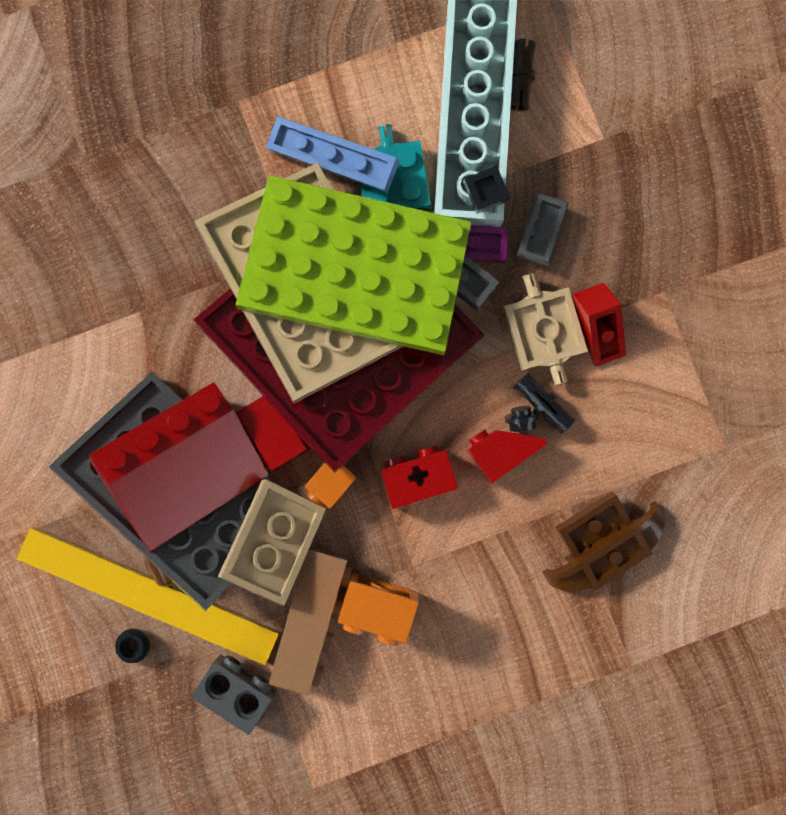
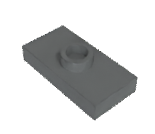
M537 192L516 258L546 268L549 266L569 202Z

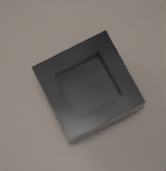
M497 166L464 179L463 183L476 214L506 203L510 199Z

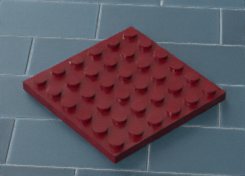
M231 289L193 319L202 332L334 474L485 335L455 304L444 355L402 347L294 404L243 310L236 308L237 299Z

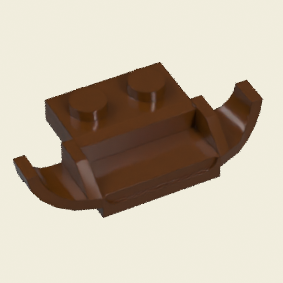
M610 492L557 525L555 529L570 555L565 557L568 562L566 565L554 570L547 568L542 572L548 583L556 589L566 591H581L590 588L597 590L652 555L651 550L660 540L665 526V518L657 503L654 501L649 504L651 506L650 510L637 519L633 515L629 517L618 496Z

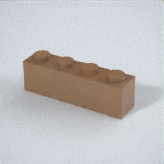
M310 546L303 562L268 684L307 696L312 685L319 686L324 666L318 665L321 652L328 653L334 633L328 632V627L331 619L338 620L343 600L337 599L340 586L347 587L353 568L347 566L349 557Z

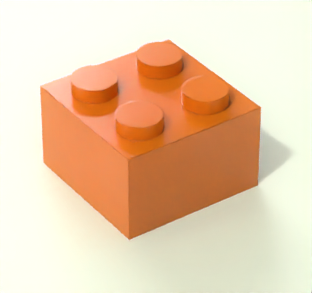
M353 572L337 622L344 624L343 629L353 634L363 635L364 631L378 635L377 640L385 644L396 646L398 641L406 644L419 603L417 592Z

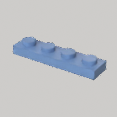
M279 116L276 118L266 148L271 152L310 166L318 163L324 171L388 193L400 162L394 156Z

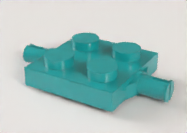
M385 124L387 137L384 126L380 125L378 130L381 145L374 150L394 156L400 162L388 193L360 183L362 197L418 210L431 209L421 141L402 144L394 143L392 125Z

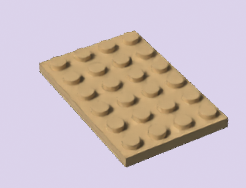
M318 163L284 178L333 190ZM265 188L195 220L196 227L236 299ZM243 310L294 404L404 347Z

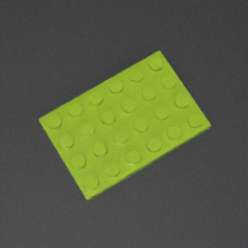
M269 175L236 301V308L444 355L471 222Z

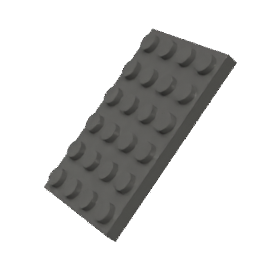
M151 372L60 455L49 468L206 612L232 584L219 578L218 575L261 482L149 553L92 467L89 455L183 400ZM269 477L265 478L266 480L274 483Z

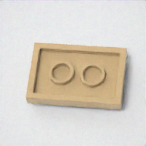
M266 479L262 480L218 577L276 604L285 606L326 509Z

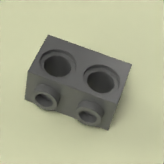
M220 654L191 698L247 735H250L272 701L276 691L271 688L272 685L268 684L269 680L259 674L251 675L243 670L244 665L239 660L229 655L224 657ZM215 675L226 676L230 682V687L227 689L219 688L214 681ZM243 695H255L259 705L257 707H248L243 702Z

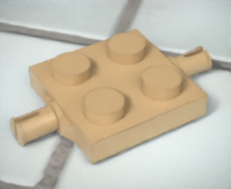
M531 273V275L528 274L522 277L528 296L519 302L505 305L503 310L521 371L538 366L550 367L554 386L568 382L562 363L570 357L584 354L588 350L569 287L554 292H541L537 274Z

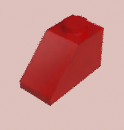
M601 283L574 293L575 310L588 352L595 367L627 356L621 303L606 284Z
M484 429L468 440L472 446L466 449V451L487 481L493 484L548 443L545 438L500 430H494L488 434Z

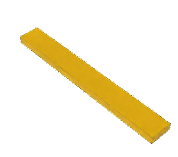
M36 527L29 529L16 558L19 561L265 666L280 633L278 630L214 603L205 612L181 589H174L172 585L160 587L156 584L153 577Z

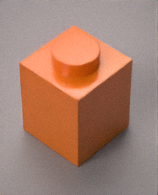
M324 463L304 486L310 491L306 496L313 503L321 507L326 505L331 509L358 476L345 465L334 474Z

